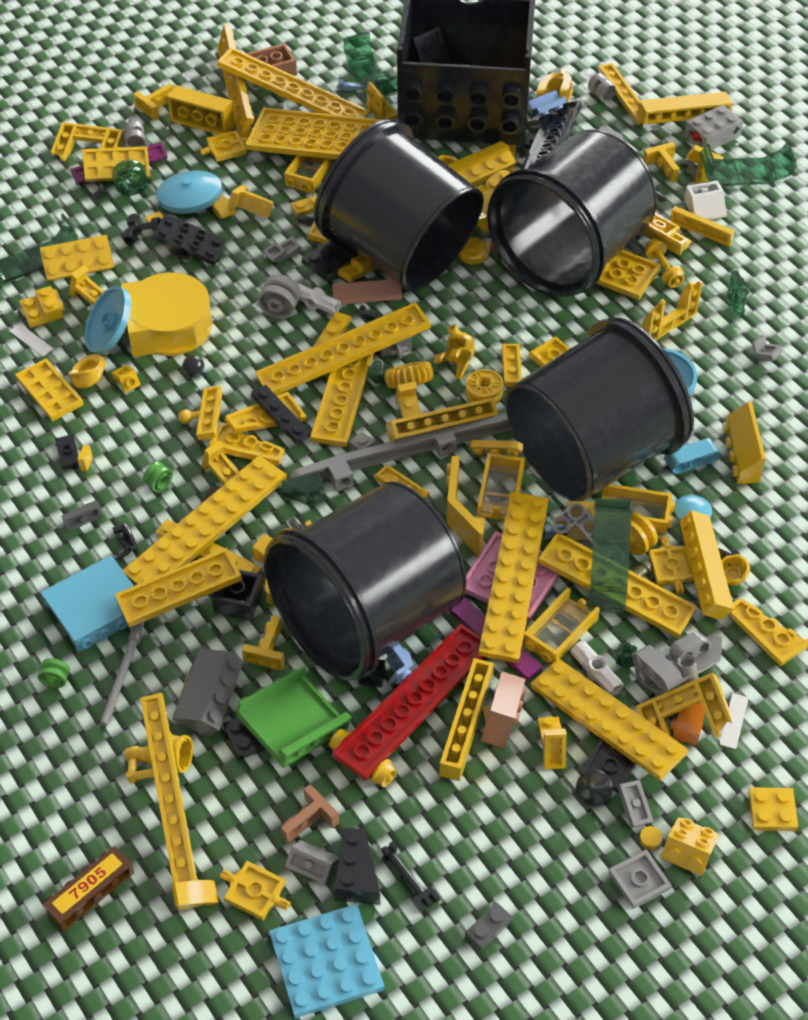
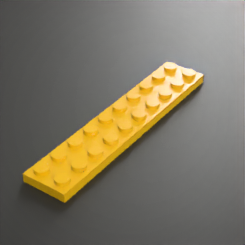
M224 24L217 47L219 59L231 47L236 49V41L233 39V31H231L230 24ZM222 69L228 98L232 100L236 131L242 138L250 136V126L254 123V115L251 113L252 106L249 104L247 87L244 84L245 79Z
M232 47L217 62V67L222 68L224 71L235 74L237 77L248 80L252 84L261 86L265 90L274 92L317 113L367 118L369 110Z
M415 302L255 371V374L261 386L266 384L275 395H278L430 329L431 323Z
M260 455L257 456L123 569V572L131 583L138 585L190 563L287 479V474Z
M511 491L478 656L519 663L549 498Z

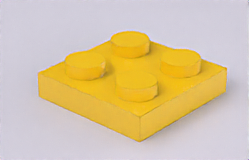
M749 787L748 795L753 831L798 830L793 788Z

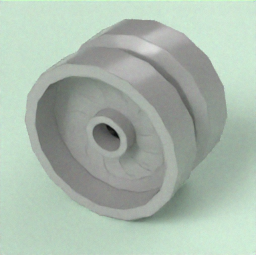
M272 275L268 277L257 298L258 305L267 315L277 319H286L292 315L301 297V289L293 279L285 275Z

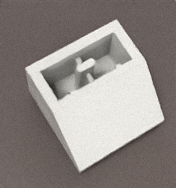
M718 180L686 186L684 202L691 213L708 220L727 216L724 192Z

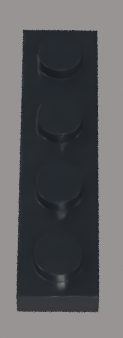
M266 384L251 392L252 399L295 444L310 437L311 432Z

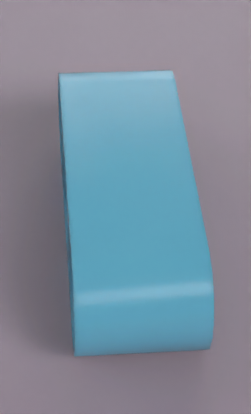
M708 438L685 445L676 453L665 455L664 460L674 474H680L717 461L721 453L713 441Z

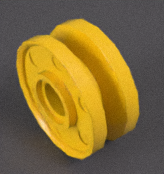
M481 369L470 373L466 378L465 395L469 402L494 397L495 404L501 401L503 397V380L497 372Z
M638 512L629 513L616 525L618 539L628 551L635 555L645 554L649 548L654 547L658 542V535L654 526L644 515Z

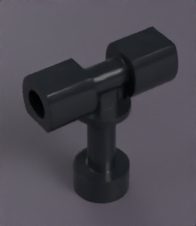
M138 214L129 215L127 221L129 228L124 231L123 241L126 245L134 244L137 234H142V230L153 229L155 231L161 218L155 217L151 219V222L141 224Z

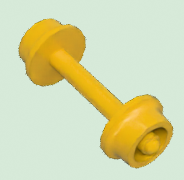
M658 238L649 240L645 245L646 256L651 260L658 259L666 270L662 276L664 284L669 285L671 288L680 286L685 280L684 271L679 266L671 267L664 256L667 250L666 243Z
M343 729L338 730L331 738L329 746L335 750L352 732H346ZM385 759L375 769L371 777L373 784L386 787L393 781L397 769L392 766V762L389 759Z

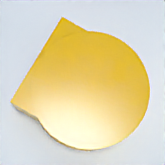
M161 273L147 277L142 281L121 284V287L126 289L131 297V311L127 327L133 357L150 354L161 356L184 354L198 348L209 337L212 330L209 294L206 287L196 278L182 273Z

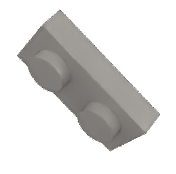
M640 780L617 786L631 828L654 822Z

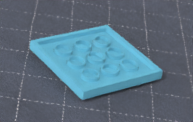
M357 904L269 930L295 1019L385 990Z

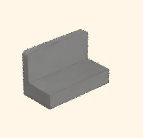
M300 840L291 847L285 867L322 884H326L333 865L339 862V856Z

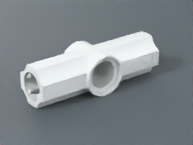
M297 283L301 289L299 300L304 302L309 309L316 310L319 308L330 314H334L335 311L339 312L341 301L327 296L318 287L310 289Z
M580 641L571 649L572 656L587 671L588 678L591 681L597 682L607 693L615 696L624 687V683L607 666L606 659L603 656L597 655L585 641Z

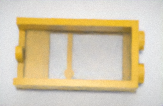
M297 155L284 172L285 185L314 194L336 159L331 160L328 158Z
M492 453L487 454L477 506V517L505 521L511 491L520 493L525 458Z
M614 484L603 488L601 501H606L608 517H620V520H622L629 513L638 512L652 523L656 532L663 533V535H666L667 528L672 526L673 517L669 516L670 513L674 512L675 502H671L672 494Z
M568 587L524 632L523 645L525 648L536 653L545 662L551 664L561 659L599 618L600 608L596 607L592 612L586 610V601L583 598H580L575 603L570 599L571 589Z

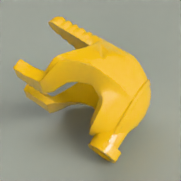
M453 324L448 328L450 334L447 339L448 349L443 353L436 354L434 363L439 364L444 361L457 364L456 378L461 380L475 353V344L472 336L459 331L458 326Z

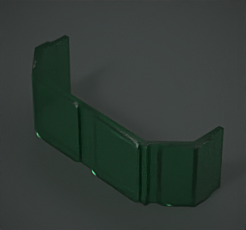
M370 32L343 38L344 53L349 69L365 94L367 95V83L372 82L384 97L396 95L397 76L387 78L376 63L370 45Z
M789 141L780 150L765 157L714 159L709 144L699 153L707 179L710 182L718 180L720 186L774 183L777 180L792 175L797 167Z
M64 213L61 214L63 226L53 240L0 259V280L3 283L11 282L36 270L44 269L40 247L79 240L76 231Z
M595 498L593 508L595 509L591 583L587 610L593 611L596 607H599L600 612L624 614L629 572L631 501Z

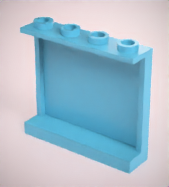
M111 555L41 592L47 609L50 608L74 642L76 651L80 652L128 626L115 594L134 585Z

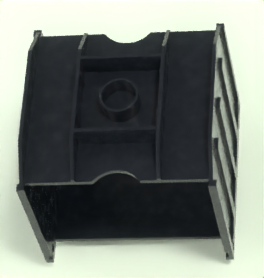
M463 0L404 1L397 45V121L411 128L414 139L496 144L502 141L507 145H520L519 158H524L535 0H480L477 2ZM439 27L450 64L418 63L410 38Z

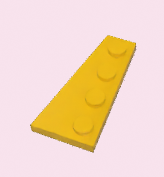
M742 598L733 602L734 610L728 616L778 665H784L808 648V639L805 638L803 640L796 635L797 632L790 628L787 630L779 625V621L773 617L768 618L763 615V611Z

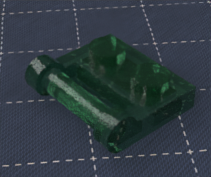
M738 270L731 271L726 297L734 314L737 317H743L746 311L744 307L747 295L750 293V287L745 285L744 278L741 277Z

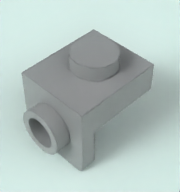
M760 335L752 343L756 359L774 361L783 352L782 345L767 344L764 335Z

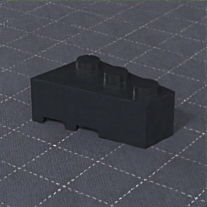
M343 827L335 884L336 901L380 905V890L365 829Z

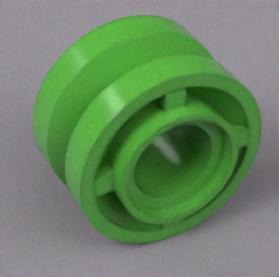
M155 462L146 469L143 475V482L155 492H161L172 481L173 472L161 462Z
M44 659L37 676L39 682L52 688L64 687L70 672L69 665L59 659Z

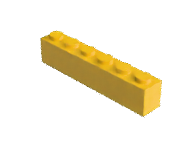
M726 92L640 100L637 115L643 125L691 120L721 105H724L731 111L733 102Z
M494 397L392 420L385 427L389 441L392 442L496 416L498 411Z
M691 510L682 518L680 525L702 614L722 620L734 610L710 516Z
M473 659L440 761L439 776L456 781L461 780L493 678L494 663Z

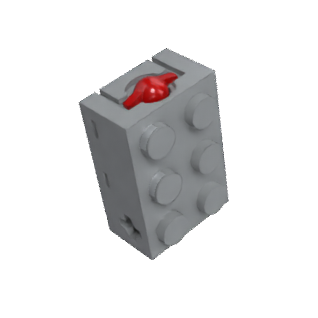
M721 105L687 121L684 137L687 140L689 139L693 145L711 151L740 137L743 121L724 105Z

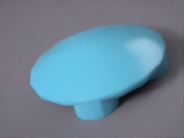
M697 495L683 496L676 501L674 506L676 520L679 523L691 510L710 517L712 515V507L709 502Z

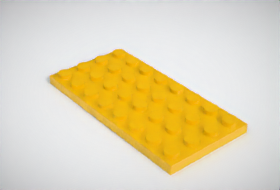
M263 107L245 147L246 150L334 160L339 157L349 143L362 131L383 119Z

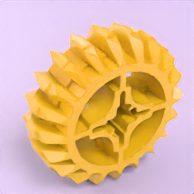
M427 361L398 365L385 371V381L387 386L392 389H397V385L416 382V385H420L433 379V368L431 363Z

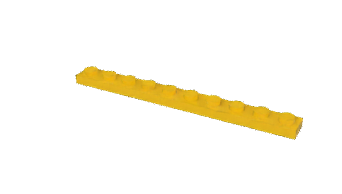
M160 692L142 697L140 701L173 883L196 881V870L164 697ZM195 905L192 907H178V910L184 911L202 905Z

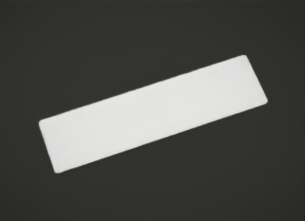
M21 324L10 330L12 334L42 356L54 349Z
M732 694L729 711L733 722H727L724 726L720 745L734 749L737 748L748 697Z

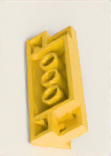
M500 141L452 162L448 166L472 185L478 186L486 182L497 172L516 166V161L509 150V146Z
M655 213L650 225L640 233L650 240L658 238L665 242L667 249L678 256H681L682 252L692 242L678 233L680 229L678 225Z

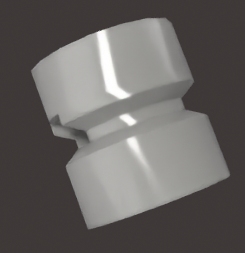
M595 74L589 80V90L602 102H608L615 96L616 86L603 74Z
M137 121L126 123L123 128L125 146H145L143 125Z

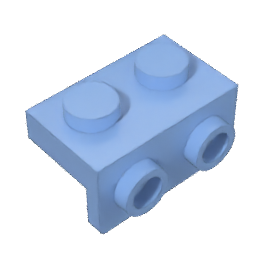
M555 90L532 99L528 103L533 116L540 114L541 117L548 114V110L552 108L554 111L563 108L562 104L567 103L565 97L559 99V95Z
M400 644L394 647L385 659L395 672L388 681L389 685L402 683L411 673L410 669L414 665L410 659L409 652L406 648H402Z

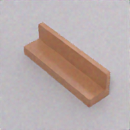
M393 279L332 284L333 298L341 301V304L402 299V287Z

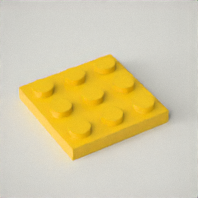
M622 250L605 265L603 274L596 284L640 300L661 270L662 264Z

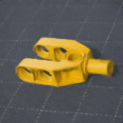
M561 68L558 73H551L542 79L536 92V98L556 90L559 93V99L565 97L568 103L573 93L572 78L568 75L567 70L564 68L562 70Z

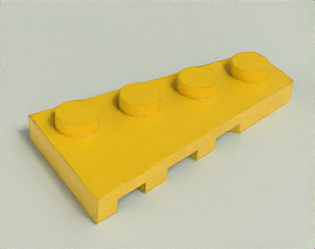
M289 392L277 395L301 422L307 420L306 414ZM258 404L225 416L226 423L234 433L278 426Z
M224 422L217 429L216 437L212 438L209 443L210 447L221 441L225 446L224 454L254 460L260 455L275 466H279L285 456V449L267 441L261 442L257 440L256 436L251 434L247 436L241 432L234 433L228 427V424Z

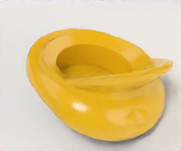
M98 354L82 358L73 367L72 371L68 373L71 375L73 385L81 389L93 386L100 379L105 369V359Z

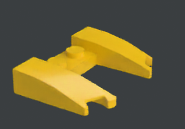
M62 122L51 154L60 156V160L65 162L77 140L101 143L100 148H120L124 142V133L122 129Z
M701 281L696 283L688 282L680 295L676 310L671 311L664 318L666 301L662 299L648 313L641 327L655 340H658L695 316L698 311L703 283Z
M714 673L707 674L636 705L640 716L670 737L672 735L666 717L699 703L703 705L715 738H719L722 735L719 731L727 722H733L719 680Z

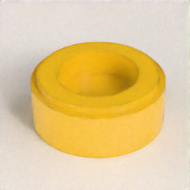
M648 826L641 831L640 843L644 848L654 850L661 845L662 833L658 828Z

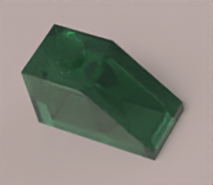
M318 472L281 481L282 493L285 497L306 505L325 500V490Z

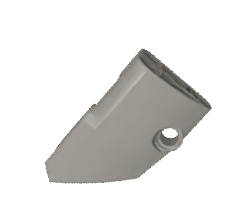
M694 631L675 641L671 645L669 653L665 656L661 654L659 649L656 650L653 646L647 645L632 654L637 678L645 687L656 693H665L683 682L689 683L698 679L699 673L720 662L722 637L711 635L705 637L699 631Z

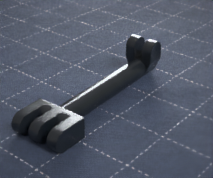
M393 841L389 843L388 847L384 846L381 848L384 855L416 893L417 896L413 898V903L421 913L426 910L422 902L428 908L433 906L429 897L435 903L440 901L438 894L432 887L424 890L397 856V846Z

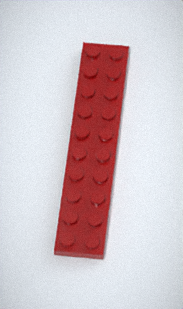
M460 624L332 752V758L366 781L378 765L387 759L469 675L473 659L483 660L485 658L478 656L482 637Z

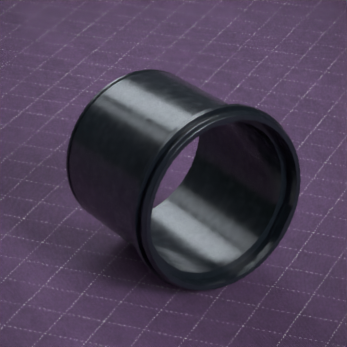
M387 119L374 123L362 131L349 143L333 163L316 197L314 222L317 229L326 239L342 241L406 290L417 291L437 279L463 250L480 219L484 197L479 189L415 141L409 126L397 120Z
M600 130L580 131L569 137L528 169L511 172L497 184L492 192L487 209L489 233L503 262L522 282L536 291L549 296H575L593 287L602 276L605 265L650 225L657 207L656 188L646 164L626 142L613 134Z
M608 318L595 323L589 329L586 339L512 385L507 390L505 396L507 418L516 441L523 444L522 452L536 473L557 494L569 501L586 500L658 454L670 455L676 453L687 443L694 427V412L690 395L674 362L663 347L646 330L624 318Z
M386 482L303 529L286 528L280 531L269 542L264 554V570L269 591L288 630L301 648L318 666L330 675L346 681L357 680L370 675L377 668L381 656L459 605L466 593L467 580L464 562L449 528L425 498L412 488L398 482Z

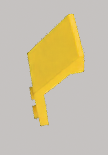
M452 456L451 463L447 464L446 486L449 487L447 525L479 557L483 551L485 518H475L457 500L460 456Z

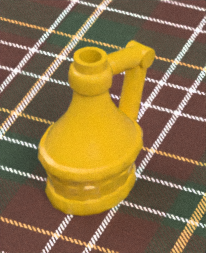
M170 733L177 773H184L192 762V739L188 735L177 736ZM149 746L126 748L124 757L126 761H129L128 772L126 773L129 783L133 784L137 780L154 777L153 768L136 772L137 763L141 761L152 766Z

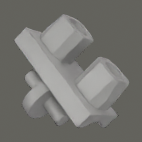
M412 336L381 349V356L397 355L398 359L403 358L404 352L412 350Z

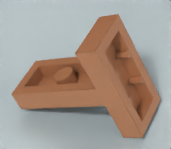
M311 784L303 789L304 800L309 805H305L295 817L287 819L281 827L282 838L287 843L291 842L321 817L332 828L339 824V813Z

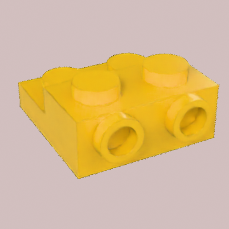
M51 286L35 290L36 296L19 301L30 328L63 318L62 311L65 310L62 300L58 301V292L56 289L53 290Z

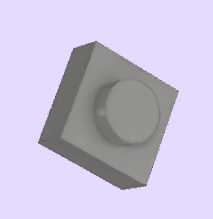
M361 431L349 441V446L356 451L375 446V440Z

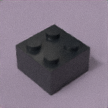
M239 570L242 577L241 581L213 593V610L216 613L252 620L264 590L262 574Z

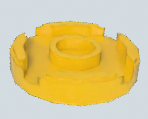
M470 237L457 257L467 264H480L488 259L490 247L487 242L480 241L476 237Z

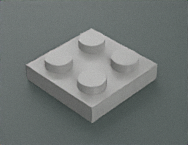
M647 849L615 865L608 872L632 909L671 890L672 885Z

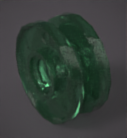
M124 160L113 168L112 178L115 189L119 193L127 196L137 195L147 187L148 178L145 167L137 160Z

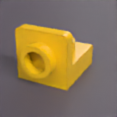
M128 365L111 372L113 378L120 382L124 392L140 386L135 369Z

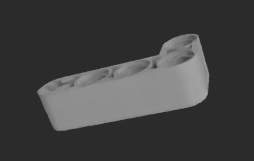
M573 503L553 521L554 530L561 534H566L577 525L601 554L610 560L612 554L609 551L605 554L603 551L609 549L611 544H614L615 547L612 550L615 553L620 552L621 555L619 556L620 561L614 560L613 562L621 564L624 561L625 555L623 550L583 505ZM574 507L582 509L580 517L575 518L571 515ZM559 520L567 522L565 530L557 529V522ZM589 521L595 524L593 532H586L584 529V525ZM601 536L608 538V544L605 547H600L597 544V540Z

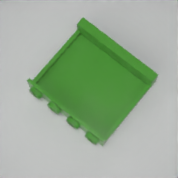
M305 666L292 670L287 676L276 679L265 688L261 687L253 695L243 697L237 707L236 716L282 768L330 741L338 730H348L352 718L347 711L340 715L304 676Z

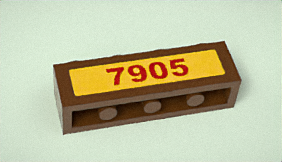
M116 846L104 851L98 860L93 864L87 865L81 874L74 879H70L59 892L47 898L43 904L46 914L65 932L134 874L132 863Z

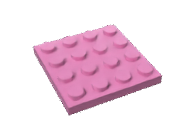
M497 531L466 575V594L486 603H489L502 539V533ZM539 550L538 559L543 553V551ZM538 561L527 615L528 622L532 620L560 575L539 564Z

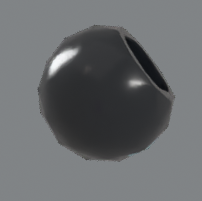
M190 355L184 359L182 368L187 376L193 378L200 376L204 372L205 364L201 357Z

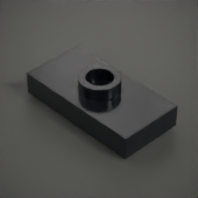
M68 435L55 438L62 470L79 466L74 436Z

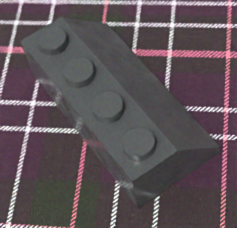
M199 648L172 719L206 738L218 732L244 661L228 651Z

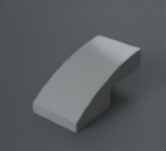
M291 236L280 245L277 242L273 243L263 250V253L272 262H278L297 254L302 248Z

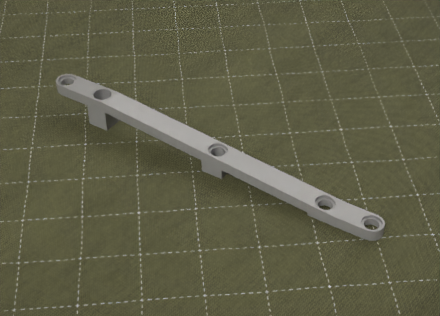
M507 413L344 453L298 468L291 473L290 478L294 486L298 488L330 479L337 492L353 486L352 471L433 450L437 452L439 457L456 452V444L511 431Z

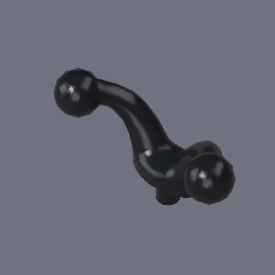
M122 533L117 534L116 538L124 547V551L117 556L112 555L115 561L129 555L131 550H134L130 543L124 542V535Z

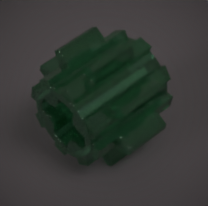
M375 360L371 363V366H368V378L375 384H382L385 381V371L389 369V365L382 360Z
M630 642L619 644L618 650H614L615 664L622 666L623 669L634 667L632 654L637 651L638 647L631 645Z

